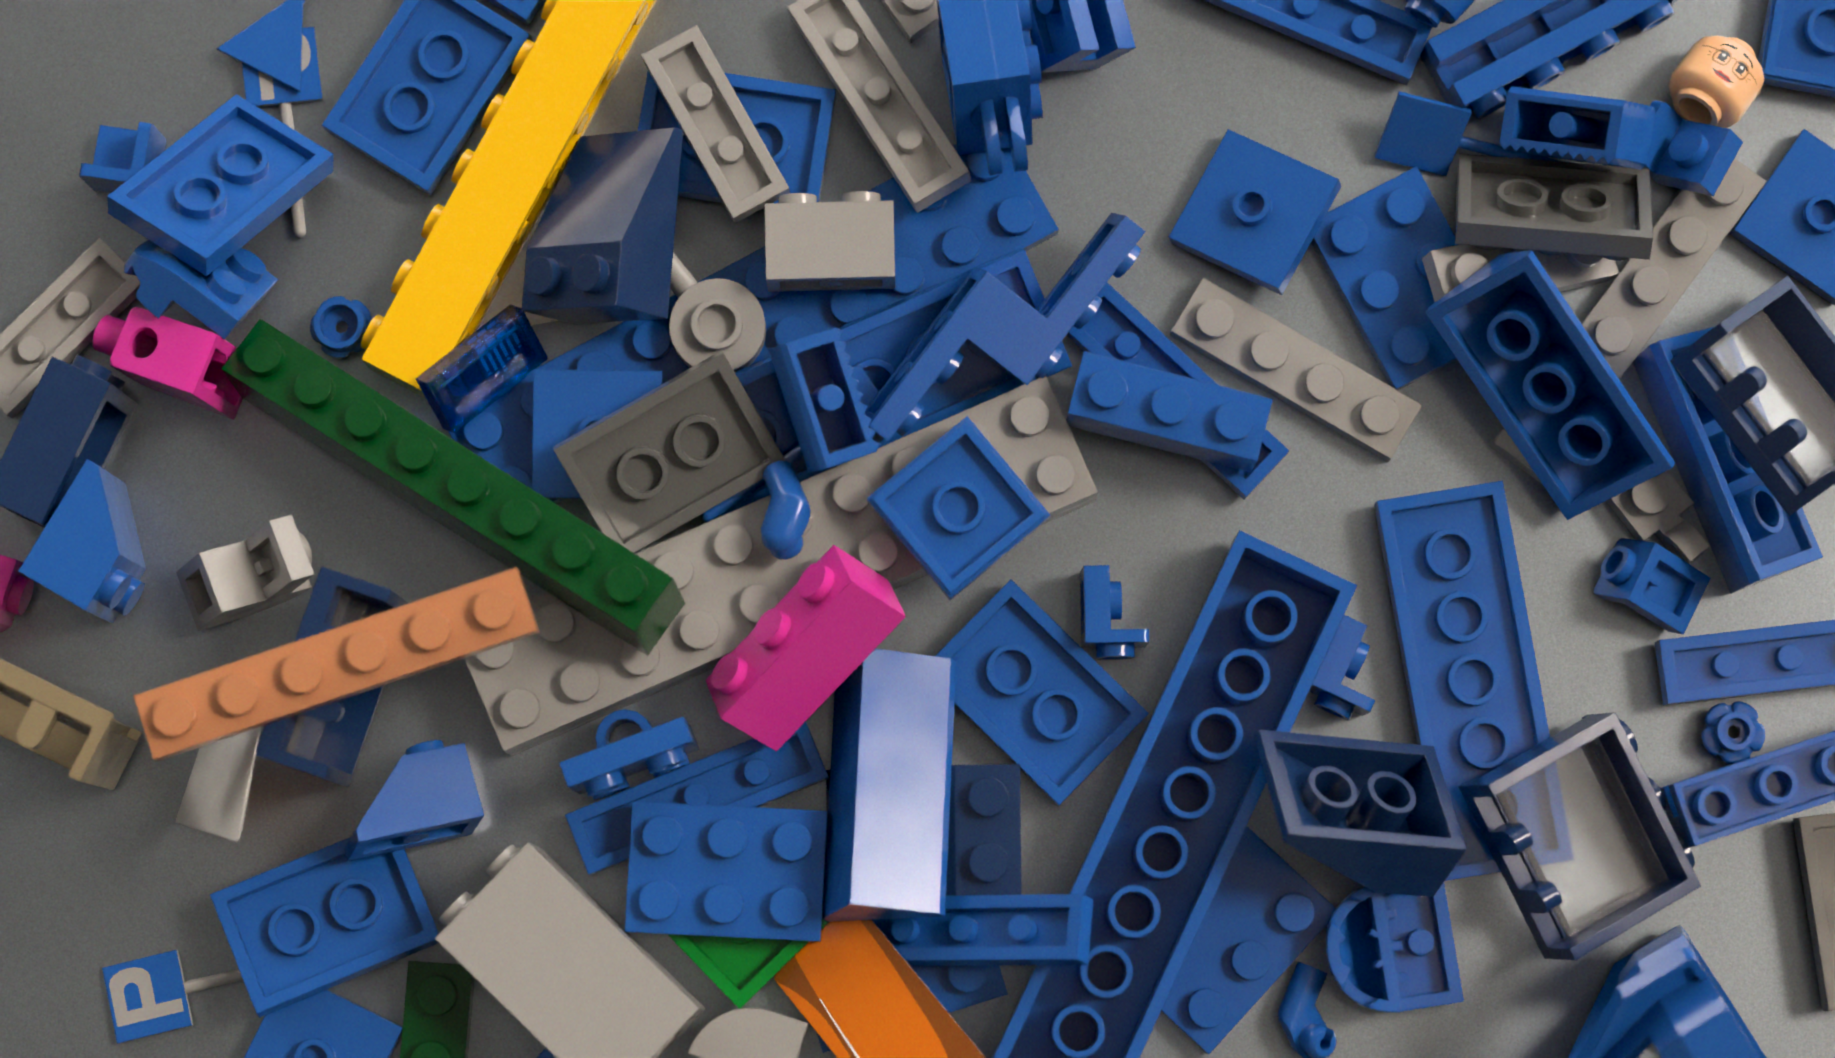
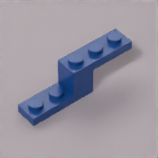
M1111 212L1037 310L988 271L974 267L868 405L864 415L872 418L868 427L875 430L876 434L888 442L895 432L901 436L906 434L924 411L925 405L920 400L935 381L940 385L945 383L961 364L964 354L959 349L965 341L1013 379L1025 385H1028L1034 377L1037 379L1044 378L1059 361L1063 350L1058 345L1073 326L1080 329L1086 325L1100 307L1102 299L1097 294L1113 275L1116 278H1120L1136 261L1141 252V248L1136 244L1146 231L1127 216Z

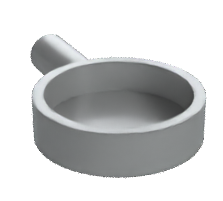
M673 252L670 289L677 296L678 300L671 312L669 329L673 346L680 359L691 368L722 350L734 372L750 366L759 356L766 338L765 317L757 298L746 287L735 281L716 278L697 282Z

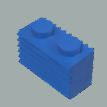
M1511 86L1507 92L1499 143L1504 150L1523 154L1641 170L1648 164L1656 112L1652 106L1626 100Z
M836 327L768 349L808 472L827 469L875 453L880 443L872 440L876 432L868 427L872 418L864 415L868 406L860 402L864 395L856 390L860 381L852 378L855 368L848 365L852 356L844 353L847 343L839 340L843 331Z

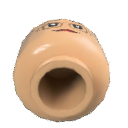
M1723 36L1703 37L1692 45L1672 73L1669 90L1674 109L1684 120L1729 128L1740 121L1760 93L1764 83V75L1754 50L1743 40Z

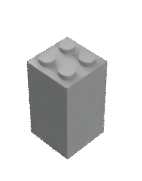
M527 843L522 849L520 847L516 848L513 844L506 848L485 871L492 880L477 895L472 894L470 896L467 892L463 893L439 918L445 929L435 939L556 1058H659L706 1009L628 932H625V929L541 847L531 843Z

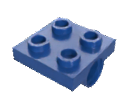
M624 709L612 712L599 724L595 737L597 749L559 762L568 788L578 794L586 792L588 797L592 796L593 800H599L628 789L630 787L627 780L628 776L648 769L649 774H653L654 778L690 764L687 754L700 749L691 725L683 716L653 727L638 712ZM633 723L642 729L640 733L613 743L609 742L611 733L621 724Z

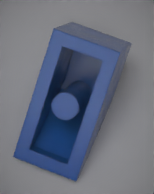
M431 740L408 748L405 751L406 755H402L344 848L347 861L472 835L485 815L465 743L444 747L443 741Z

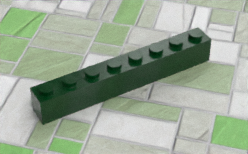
M259 319L222 367L223 372L243 399L511 569L517 567L523 577L647 656L685 605V601L673 577L262 319Z

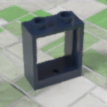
M76 355L72 364L52 356L0 460V507L45 528L87 459L105 469L137 406L135 401L122 392L126 382L112 375V371L82 356Z

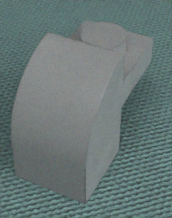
M292 515L268 521L244 541L200 552L176 572L198 631L251 616L293 599L312 588L309 578L314 575L311 567L312 553L309 543L298 532Z
M736 1009L726 1012L709 1022L695 1037L688 1054L700 1058H798L810 1023L767 1009Z

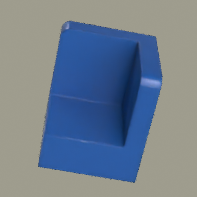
M139 122L138 130L100 125L93 164L81 163L79 177L94 191L112 193L164 152L167 139L152 123Z

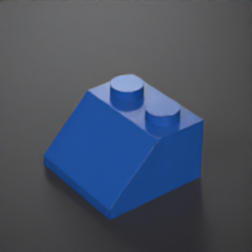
M87 459L18 570L20 573L83 610L111 623H114L119 613L123 616L130 613L140 599L145 587V583L140 581L146 570V565L126 483Z

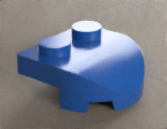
M150 240L139 245L124 265V273L137 276L141 282L136 293L137 299L158 319L174 303H177L223 339H226L266 298L278 281L275 276L266 270L265 264L258 256L243 248H240L208 276H205Z
M1444 883L1434 897L1379 893L1364 886L1350 893L1339 903L1327 927L1326 956L1336 984L1350 1000L1364 1008L1378 1012H1403L1464 1002Z

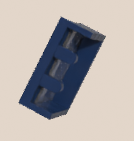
M1786 276L1720 322L1670 360V362L1790 516L1835 484V336L1789 276Z
M321 566L294 642L409 603L391 589ZM384 686L265 725L255 755L349 788Z
M1616 712L1585 715L1582 717V720L1484 776L1458 786L1544 959L1576 961L1701 887L1693 870L1695 866L1693 853L1687 843L1675 834L1664 811L1666 809L1665 797L1659 786L1651 778L1647 777L1636 755L1638 751L1636 738L1628 725L1618 718Z

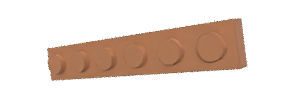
M516 567L135 695L134 699L153 759L160 761L540 632L520 571Z

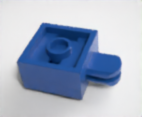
M937 0L940 51L958 155L985 151L989 175L1003 174L1001 149L1010 148L1014 172L1028 170L1026 145H1033L1032 119L1043 118L1039 83H1042L1041 67L1037 45L1031 44L1029 30H1032V19L1029 0Z

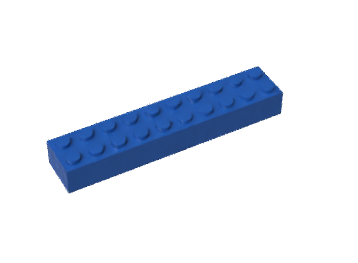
M1239 530L1229 547L1068 894H1084L1093 899L1088 965H1034L992 1058H1140L1267 783L1254 737L1259 729L1282 732L1291 731L1358 585Z

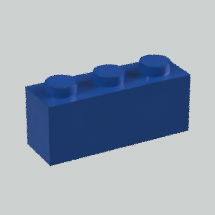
M1084 351L1066 421L1071 427L1251 472L1258 461L1273 399Z

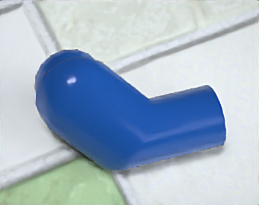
M777 461L768 465L763 473V479L771 499L761 526V537L763 545L769 549L773 557L787 560L795 557L802 550L804 544L802 535L808 525L811 510L792 464L787 461Z
M1297 962L1278 1009V1021L1292 1049L1301 1057L1328 1058L1336 1048L1337 1039L1333 1029L1327 1028L1315 1006L1327 973L1307 964Z

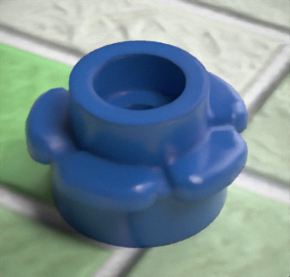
M343 296L331 297L320 305L316 314L312 317L310 323L311 336L315 342H320L322 345L321 349L325 354L333 358H345L349 355V352L354 351L358 353L363 350L360 347L361 340L372 317L368 308L358 300L349 301ZM339 322H346L348 324L346 332H337L336 326Z
M1736 701L1732 705L1719 703L1713 706L1705 715V725L1701 733L1705 749L1711 755L1722 758L1723 762L1727 764H1735L1750 759V754L1753 751H1759L1765 741V728L1762 724L1758 723L1757 711L1749 704L1741 701ZM1735 726L1738 728L1739 735L1737 738H1731L1728 735L1729 727Z

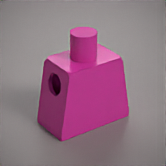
M134 307L130 310L126 321L111 315H106L99 321L93 335V348L95 351L111 356V367L148 388L229 419H235L243 398L225 375L222 367L237 347L216 333L163 315L158 319L150 311L139 307Z

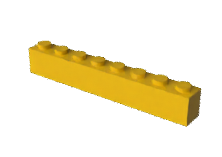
M546 0L541 13V19L545 20L546 23L536 41L526 40L518 51L511 69V73L516 75L505 97L497 94L489 104L481 127L486 130L475 151L467 149L460 157L451 178V182L456 184L454 191L445 206L437 204L430 212L421 232V237L426 239V242L415 262L407 259L398 270L391 286V292L396 296L385 317L377 314L371 320L362 337L360 347L366 350L362 361L370 370L435 404L438 403L444 389L434 371L450 358H452L456 367L459 365L466 352L464 344L475 335L563 174L580 137L584 135L657 0Z

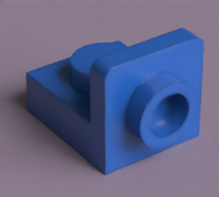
M1654 100L1650 106L1655 108L1656 115L1648 164L1644 168L1649 169L1650 177L1657 184L1714 196L1743 141L1731 129L1684 120L1666 102Z
M1620 538L1615 547L1604 558L1601 565V575L1593 592L1603 600L1620 602L1627 605L1668 632L1684 635L1711 578L1656 542Z
M1110 565L1083 566L1079 573L1081 648H1096V659L1122 660L1135 658V648H1144L1150 642L1149 629H1111V620H1121L1122 618L1121 581H1110Z
M1346 615L1343 616L1309 692L1318 695L1314 703L1315 706L1336 717L1350 720L1353 712L1361 716L1370 713L1375 700L1341 684L1344 676L1352 680L1356 678L1370 648V645L1361 641L1368 625Z

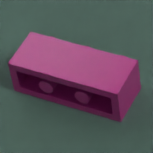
M833 545L816 563L806 568L799 582L774 608L769 609L760 617L756 627L730 654L725 655L718 661L713 672L705 680L720 718L777 752L906 617L889 580Z

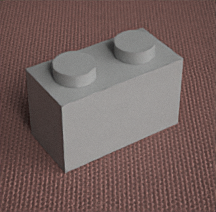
M858 191L843 194L842 202H817V196L814 194L789 193L780 195L778 203H766L765 253L768 291L896 289L893 201H881L880 194L876 192Z

